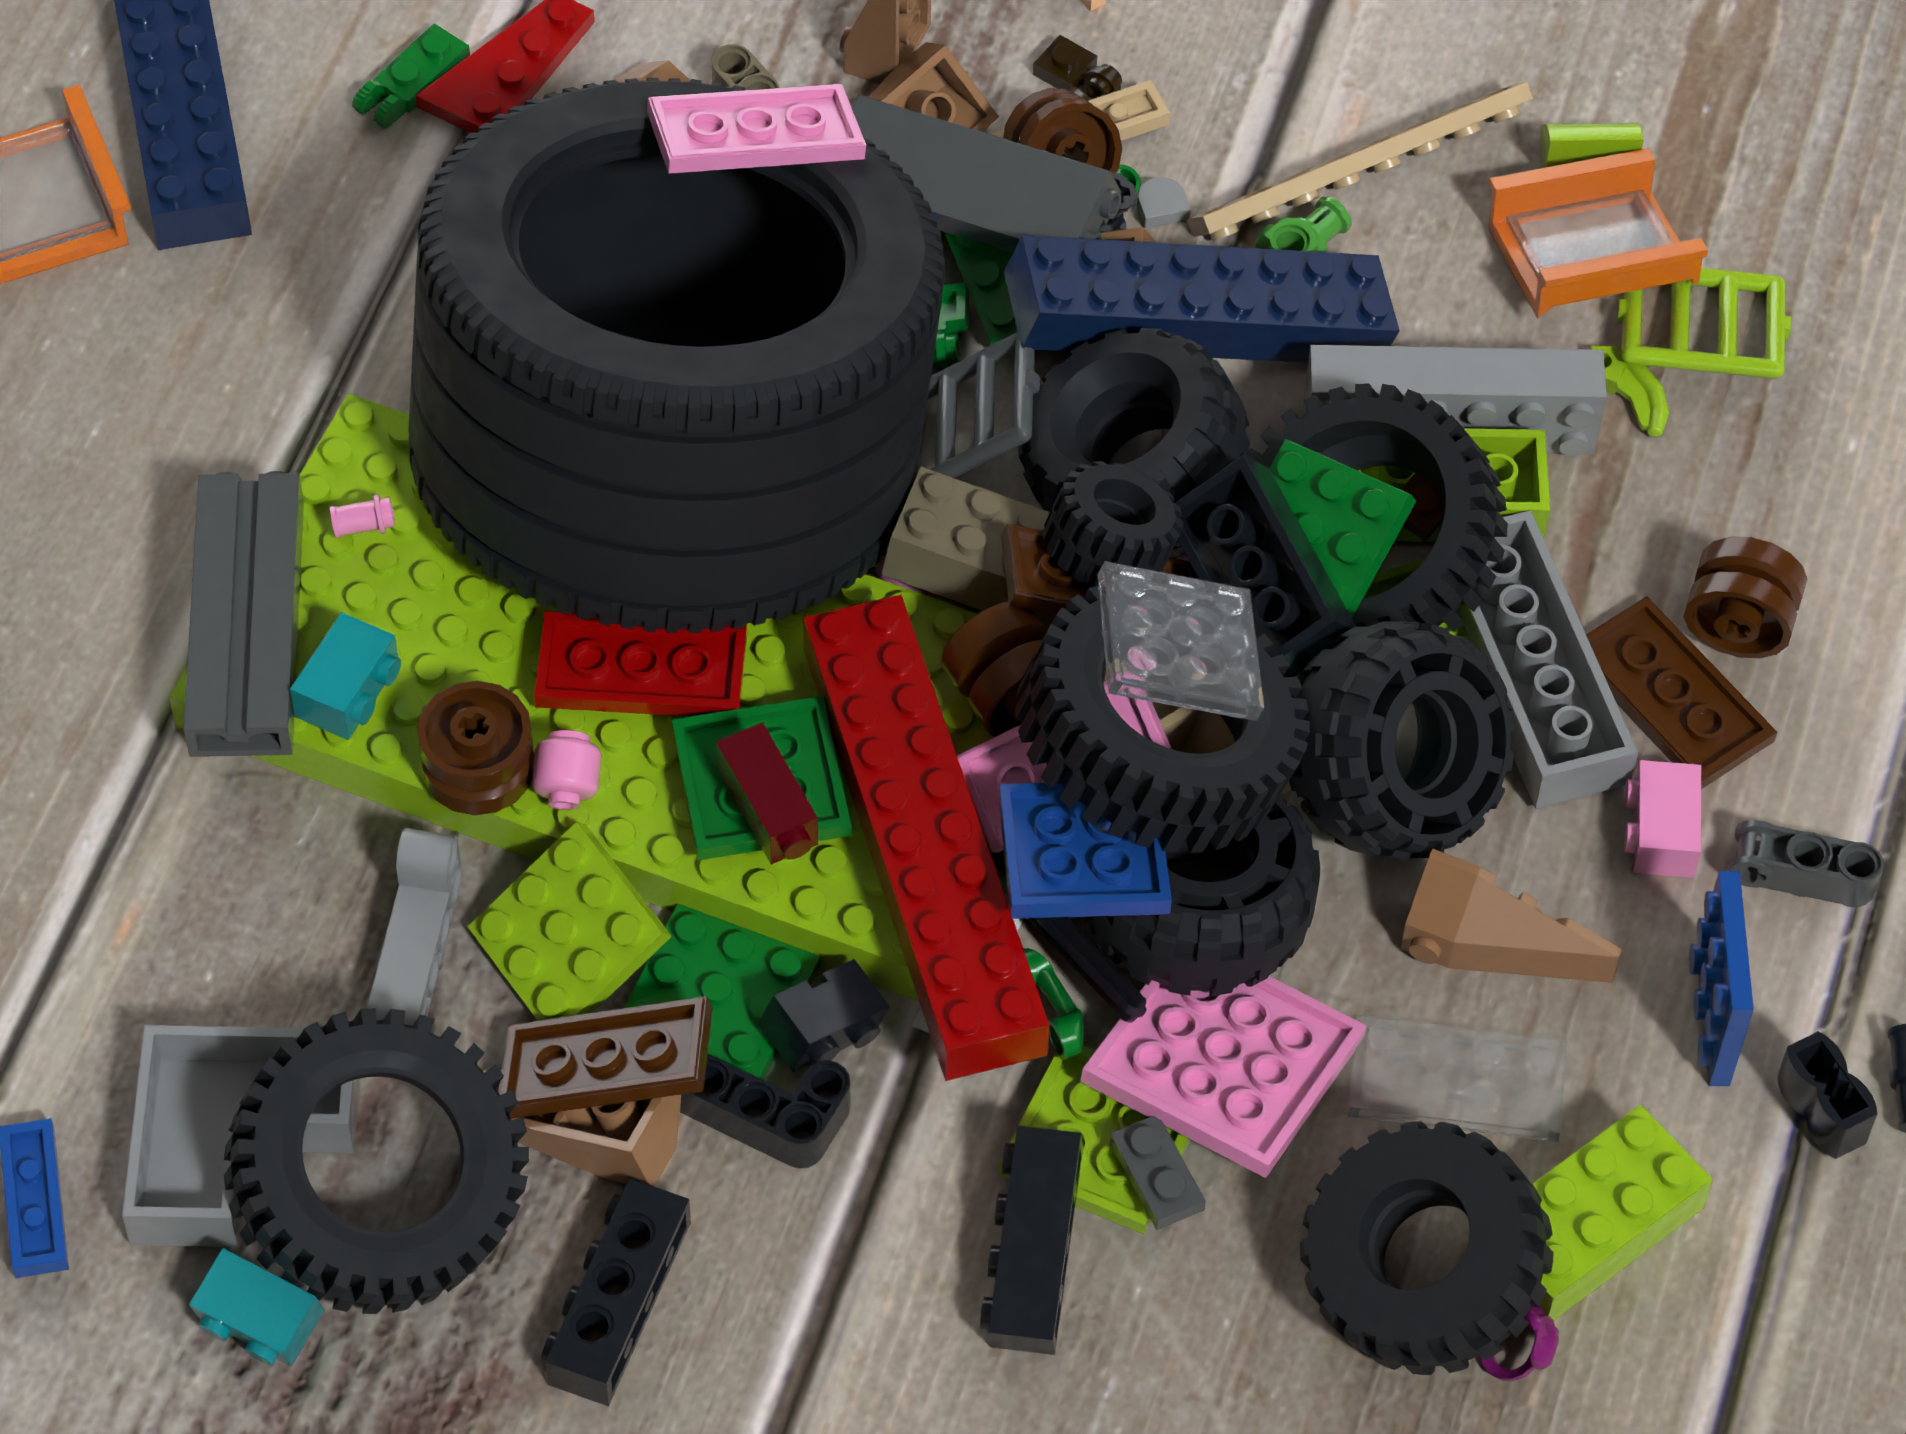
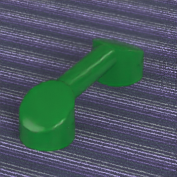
M1023 948L1036 987L1041 989L1058 1016L1048 1020L1050 1025L1049 1036L1060 1059L1065 1060L1080 1054L1084 1040L1081 1010L1076 1007L1056 976L1049 961L1039 952L1030 948Z

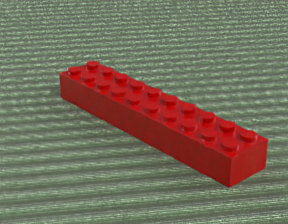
M902 594L803 617L804 653L818 696H824L835 748L945 1081L1047 1056L1050 1025L1014 920L1011 919L1010 908Z

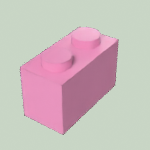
M1640 760L1636 778L1627 779L1624 798L1625 809L1633 810V823H1626L1624 834V853H1633L1632 873L1694 878L1701 854V765Z

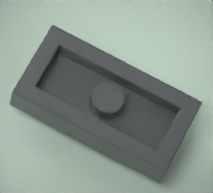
M1152 1116L1110 1133L1109 1143L1156 1230L1205 1210L1206 1200L1162 1120Z

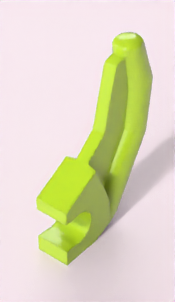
M1592 345L1591 350H1603L1606 391L1614 395L1617 392L1629 400L1640 429L1647 431L1650 437H1660L1670 415L1662 384L1646 365L1629 364L1623 361L1621 348Z

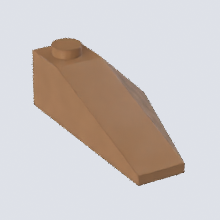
M867 0L854 26L848 25L840 40L839 50L844 53V73L881 84L895 68L918 49L931 25V0Z
M1432 849L1405 923L1400 950L1410 953L1415 959L1423 963H1436L1452 969L1613 982L1622 952L1621 948L1570 918L1554 920L1543 914L1536 907L1538 900L1525 892L1516 898L1495 886L1493 883L1497 876L1486 869Z
M499 1084L495 1087L497 1091H499ZM681 1095L525 1116L524 1121L527 1132L518 1143L606 1180L627 1184L629 1178L655 1187L677 1147Z

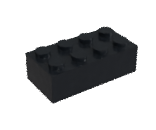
M1242 455L1174 503L1180 507L1182 512L1180 519L1183 521V529L1178 541L1212 604L1214 605L1217 600L1228 606L1229 609L1224 617L1233 623L1241 615L1250 621L1253 625L1248 634L1253 639L1265 634L1274 643L1268 655L1272 658L1283 654L1290 664L1284 678L1295 677L1301 673L1315 655H1319L1323 649H1327L1330 642L1337 639L1339 635L1356 627L1268 467Z

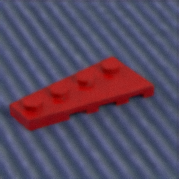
M574 0L542 1L415 95L417 108L469 133H477L478 128L484 123H491L493 117L499 114H508V110L517 105L524 106L525 101L532 99L594 24V10Z

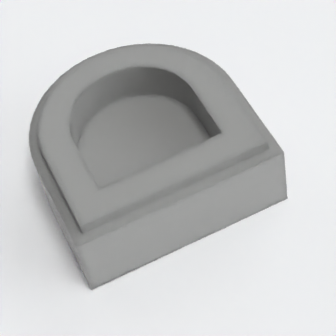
M1158 177L1146 181L1140 187L1137 206L1145 228L1180 222L1190 218L1191 208L1182 186L1176 181Z

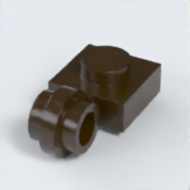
M1059 35L1033 63V75L1055 88L1068 89L1073 93L1082 85L1086 94L1091 99L1121 90L1122 77L1114 67L1108 64L1097 66L1098 56L1062 35Z

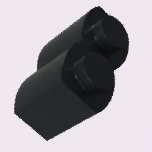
M1819 1031L1787 1046L1777 1076L1778 1086L1786 1102L1796 1112L1806 1117L1807 1127L1814 1142L1821 1150L1834 1159L1865 1145L1877 1117V1106L1868 1088L1858 1078L1848 1073L1846 1060L1838 1046Z

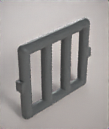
M1018 332L931 376L928 399L938 394L935 466L930 468V470L956 478L1031 439L1033 394L1040 391V376L1034 371L1035 350L1029 347L1022 348ZM1015 355L1012 428L994 436L996 364ZM976 375L974 444L972 448L955 456L958 384Z

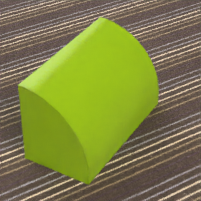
M1638 122L1544 124L1539 139L1542 167L1546 168L1640 150L1644 141L1642 128Z

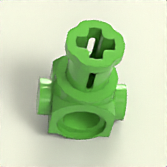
M1330 196L1322 197L1317 201L1315 210L1306 218H1282L1275 225H1267L1258 235L1255 247L1259 249L1326 252L1327 242L1335 235L1344 234L1351 228V217L1338 200Z

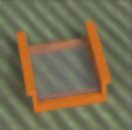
M80 84L62 89L68 118L0 138V284L129 245L123 213L131 211V205Z
M1649 148L1489 178L1492 197L1488 228L1537 319L1553 306L1690 280L1692 284L1699 283L1702 259L1707 257L1708 249L1702 238L1679 241L1651 192L1655 158Z

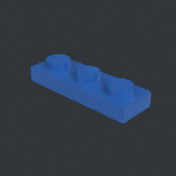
M52 1118L0 1126V1151L11 1263L15 1278L69 1270L55 1128Z

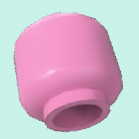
M559 730L549 733V738L539 742L534 752L532 788L538 795L549 799L548 805L552 808L561 810L578 809L580 801L593 798L598 792L601 751L595 744L590 742V737L585 733L570 730Z

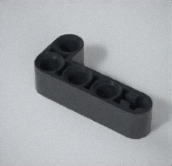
M708 1054L704 1087L712 1086L719 1090L713 1094L700 1092L681 1094L680 1113L791 1167L809 1168L817 1164L824 1156L848 1117L851 1108L850 1075L846 1068L837 1062L830 1060L819 1061L806 1070L791 1094ZM822 1090L835 1091L837 1095L824 1098L816 1093ZM756 1108L765 1111L764 1114L755 1117L744 1113ZM797 1131H805L812 1134L811 1137L806 1139H796L790 1135Z

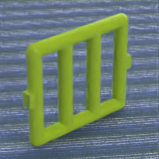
M1701 268L1699 283L1692 284L1690 280L1672 283L1670 348L1641 346L1643 289L1625 292L1623 299H1619L1617 322H1622L1621 357L1626 363L1778 379L1785 372V340H1789L1791 316H1785L1786 283L1781 276ZM1691 286L1719 288L1718 353L1689 351ZM1738 290L1766 293V359L1737 356Z

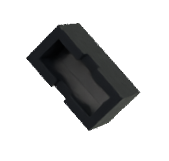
M855 959L822 973L819 978L822 984L817 987L811 988L808 982L804 981L773 995L759 1020L758 1025L793 1072L812 1063L815 1064L826 1060L831 1061L840 1050L854 1045L855 1048H861L879 1035L881 1031L879 1025L890 1006Z

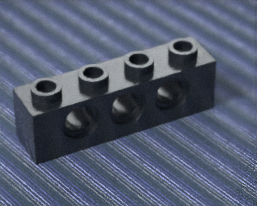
M629 1178L622 1196L615 1194L610 1200L604 1218V1224L607 1225L606 1231L601 1241L594 1239L590 1244L583 1265V1269L587 1271L580 1287L573 1285L570 1288L562 1310V1315L566 1318L559 1333L552 1331L549 1334L541 1355V1362L546 1364L549 1386L608 1407L691 1224L690 1200L688 1198ZM633 1239H640L647 1243L638 1249H629L623 1246L627 1241ZM610 1285H621L626 1288L624 1292L617 1295H609L602 1292L604 1288ZM593 1330L606 1334L598 1341H586L581 1338L583 1334Z

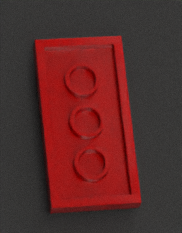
M545 611L534 693L535 708L689 717L740 709L748 635L747 624H745V628L732 629L730 626L723 627L722 631L711 632L710 629H701V633H689L687 629H678V633H666V629H655V632L644 631V627L633 626V629L621 628V624L615 623L607 626L599 624L598 619L590 618L587 621L577 618V614L574 613L565 615L560 612Z

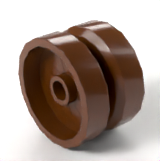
M1047 88L1030 94L1015 106L1005 124L1003 139L1099 167L1111 173H1116L1119 169L1122 153L1119 129L1107 113L1068 89Z
M1733 536L1715 540L1702 552L1694 580L1695 583L1692 585L1683 617L1688 630L1702 643L1718 652L1739 658L1760 659L1777 655L1789 645L1797 611L1799 610L1808 578L1803 565L1790 552L1771 542L1753 537Z
M472 681L455 684L437 693L423 708L417 725L425 785L436 801L452 811L475 816L496 813L516 803L527 791L533 775V741L529 712L517 695L498 684Z

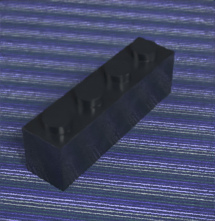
M1017 1126L1015 1143H1005L1002 1174L1010 1175L1008 1194H998L995 1210V1225L1003 1226L1001 1244L991 1245L987 1269V1276L996 1278L993 1297L984 1296L980 1316V1329L988 1330L991 1348L1055 1355L1083 1155L1081 1133Z

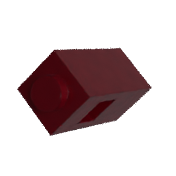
M759 723L716 741L717 770L770 864L772 865L786 858H799L805 855L812 847L817 846L818 817L764 723Z

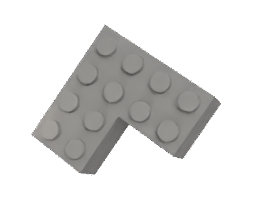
M144 1025L122 1212L130 1245L238 1247L241 1217L233 1219L229 1208V1203L236 1194L234 1189L225 1190L224 1174L231 1165V1161L224 1160L225 1145L233 1132L229 1131L233 1116L241 1105L239 1103L261 1068L270 1057H274L280 1046L288 1039L293 1037L296 1041L304 1028ZM361 1078L335 1088L315 1106L304 1131L302 1152L354 1154Z

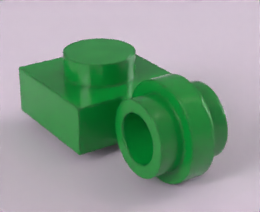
M966 282L943 285L933 365L938 364L940 369L948 368L952 363L960 361V343L956 332L969 331V292Z

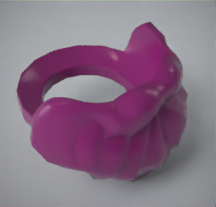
M1531 1306L1524 1317L1529 1323L1527 1326L1535 1334L1534 1344L1527 1361L1522 1366L1509 1370L1503 1369L1498 1365L1495 1355L1486 1361L1480 1356L1482 1365L1489 1374L1502 1381H1516L1527 1377L1534 1369L1543 1370L1551 1365L1559 1342V1330L1555 1327L1554 1320L1549 1315H1545L1540 1307Z

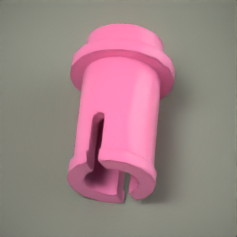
M376 494L374 495V500L330 507L331 521L336 538L373 530H380L381 534H385L386 528L395 527L390 497L381 499L380 495Z

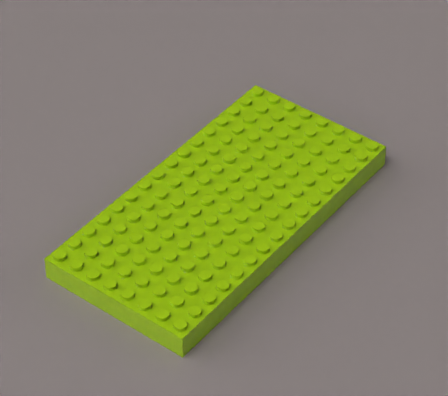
M348 393L299 475L304 508L296 679L341 612L395 635L401 667L395 681L390 686L384 685L376 697L375 708L368 722L364 725L359 724L349 740L296 718L294 715L293 755H259L251 757L534 861L578 821L590 829L644 901L670 911H674L677 904L684 905L819 955L820 966L828 969H833L855 959L875 986L919 1002L837 751V761L852 825V836L818 841V845L812 847L805 855L796 859L786 858L772 865L763 850L698 860L672 732V719L689 716L535 708L534 693L544 612H557L556 607L552 605L545 607L537 604L536 599L532 597L528 599L523 598L517 594V589H508L499 584L498 578L490 579L482 573L481 566L475 567L467 561V555H460L454 549L453 542H448L442 535L441 529L435 527L431 514L427 513L423 500L419 498L409 461V414ZM379 494L381 499L390 497L395 527L386 528L385 534H381L380 530L343 535L339 538L335 537L330 507L374 500V495ZM865 574L862 578H856L854 585L849 588H840L839 594L834 597H824L823 603L815 607L807 605L804 611L797 614L789 612L784 619L773 620L768 618L763 624L755 626L752 623L747 624L748 635L740 709L818 697L804 653L803 617L902 594L958 756L994 738L987 732L971 709L969 698L959 692L941 664L942 653L948 641L960 627L978 613ZM187 667L169 695L175 727L183 732ZM483 681L501 685L517 695L529 712L533 752H535L537 744L548 739L549 733L553 731H577L585 733L590 737V742L595 744L601 751L598 792L593 798L580 801L578 809L561 810L550 807L548 805L549 799L538 795L532 788L531 781L530 787L516 803L496 813L474 816L452 811L436 801L425 785L417 725L422 710L437 693L458 683Z

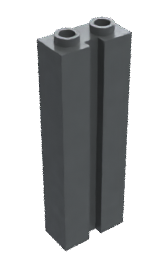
M858 95L852 107L863 138L876 144V149L884 150L890 156V161L896 162L903 168L904 174L910 175L914 181V187H918L923 194V199L929 202L931 214L935 216L937 228L940 231L1013 253L1022 235L1102 240V235L1098 233L1101 224L1106 225L1109 219H1113L1120 208L1121 190L1108 170L862 95Z
M271 471L259 474L258 481H242L239 474L231 472L198 475L184 713V734L189 757L293 755L294 710L290 688L296 681L304 508L299 473Z

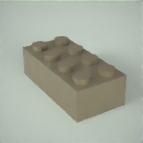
M920 467L892 533L881 575L984 611L994 605L1008 602L1001 535L1006 524L1044 531V524L1050 512ZM1034 611L1048 630L1056 615Z

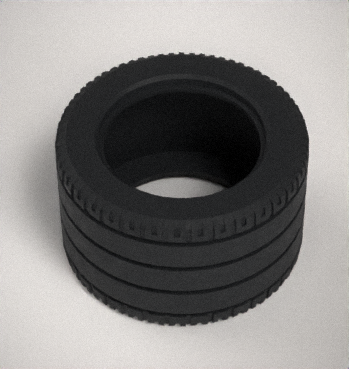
M634 78L625 79V82L618 83L615 80L604 81L602 85L590 83L583 85L581 89L575 87L564 88L562 93L552 92L544 95L543 99L533 98L527 100L524 106L517 105L509 109L508 114H499L493 117L491 123H484L478 128L477 133H471L466 136L463 144H458L453 150L452 155L447 156L442 162L441 168L435 174L434 181L428 187L418 226L408 431L411 471L415 485H417L419 498L423 500L424 508L428 514H431L435 527L441 529L442 535L448 542H453L454 549L460 555H467V561L475 567L481 566L482 573L490 579L498 578L499 584L508 589H517V594L523 598H535L537 604L545 607L549 605L555 606L557 612L565 615L574 613L577 614V618L588 621L590 618L599 620V624L610 626L612 623L621 624V628L633 629V626L644 627V631L655 632V629H666V633H678V629H687L689 633H701V629H710L711 632L722 631L723 627L730 626L732 629L745 628V624L752 623L754 626L763 624L768 618L773 620L784 619L789 612L797 614L804 611L807 605L815 607L822 604L824 597H834L839 594L840 588L847 589L854 585L856 578H862L867 573L869 567H874L880 562L882 555H885L888 550L892 533L917 476L945 276V258L941 242V232L937 228L935 216L931 214L929 202L923 199L920 189L914 187V181L910 175L904 174L903 168L900 165L890 161V156L884 150L876 149V144L868 139H864L866 153L863 160L668 174L647 114L648 98L745 91V87L737 85L725 87L723 86L724 83L712 82L711 85L701 83L702 80L691 79L690 82H680V78H669L668 81H660L658 78H647L646 81H638Z

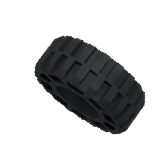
M1422 1121L1403 1123L1400 1126L1401 1131L1390 1134L1385 1128L1369 1135L1367 1138L1369 1143L1358 1150L1350 1147L1338 1158L1342 1163L1332 1175L1325 1173L1315 1189L1320 1194L1315 1205L1310 1204L1307 1206L1302 1223L1309 1230L1308 1238H1303L1300 1242V1261L1310 1270V1272L1306 1273L1304 1280L1310 1296L1319 1303V1312L1325 1320L1359 1352L1368 1354L1378 1364L1393 1370L1405 1366L1412 1374L1432 1375L1435 1372V1366H1443L1449 1373L1467 1369L1469 1367L1468 1360L1477 1356H1481L1485 1361L1502 1351L1499 1343L1511 1333L1517 1338L1529 1324L1524 1317L1531 1306H1540L1547 1290L1541 1284L1542 1276L1552 1271L1554 1252L1546 1245V1240H1549L1553 1235L1549 1216L1540 1206L1542 1198L1534 1185L1505 1152H1501L1491 1140L1475 1131L1465 1134L1458 1125L1446 1122L1435 1124L1434 1129H1429ZM1451 1206L1461 1209L1468 1217L1469 1241L1465 1254L1454 1271L1437 1284L1419 1290H1401L1390 1285L1385 1276L1384 1261L1387 1246L1396 1229L1407 1218L1426 1208Z

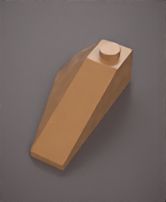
M925 42L895 68L869 96V98L980 132H983L999 118L998 114L944 44Z

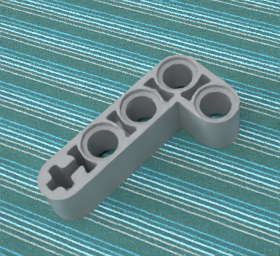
M404 828L398 845L396 861L399 886L367 1009L376 1008V1020H383L390 1009L406 1011L404 1024L412 1026L420 1014L428 1016L460 889L461 860L457 835Z

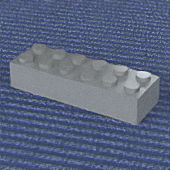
M1310 345L1303 401L1316 395L1324 405H1328L1331 403L1330 389L1342 386L1351 398H1355V384L1369 383L1378 395H1380L1382 384L1394 385L1403 396H1405L1407 389L1420 393L1427 403L1433 400L1442 406L1449 416L1452 415L1463 428L1545 430L1547 454H1564L1567 456L1595 454L1607 399L1603 350ZM1303 402V413L1306 415L1308 411Z
M1530 510L1503 517L1508 523L1507 537H1494L1505 550L1502 563L1487 561L1486 563L1489 569L1496 575V578L1490 589L1478 583L1473 591L1482 600L1475 612L1463 604L1457 610V613L1464 622L1463 624L1468 634L1467 639L1488 658V665H1491L1494 671L1499 672L1507 688V694L1504 695L1507 708L1513 709L1516 729L1511 731V750H1515L1514 760L1536 809L1626 786L1627 779H1632L1638 751L1534 516Z

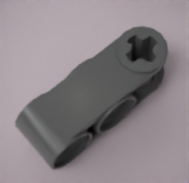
M1747 820L1739 823L1735 829V840L1738 842L1736 858L1730 862L1728 871H1740L1741 885L1746 887H1761L1790 893L1798 897H1809L1834 902L1847 907H1861L1872 900L1884 867V862L1880 852L1872 845L1864 842H1853L1820 835L1815 832H1804L1775 826L1761 820ZM1756 836H1761V841L1756 840ZM1799 862L1809 863L1813 867H1806L1804 865H1801ZM1749 867H1754L1753 872L1749 871ZM1849 872L1861 874L1863 877L1853 876Z

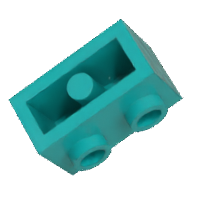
M341 612L290 688L295 717L349 740L359 724H366L375 708L376 697L384 685L390 686L399 673L401 659L398 658L395 635Z
M224 1248L220 1251L189 1304L200 1319L197 1324L200 1329L221 1341H226L229 1335L247 1343L244 1351L269 1366H273L277 1359L292 1367L325 1311L316 1296Z

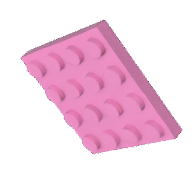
M1270 976L1252 987H1247L1245 983H1242L1237 988H1234L1232 993L1211 996L1209 991H1191L1190 996L1169 992L1168 986L1152 980L1149 985L1145 984L1140 991L1146 998V1013L1143 1017H1138L1132 1023L1125 1022L1121 1018L1082 1069L1080 1082L1147 1117L1154 1116L1162 1120L1166 1127L1267 1178L1364 1039L1367 1025Z

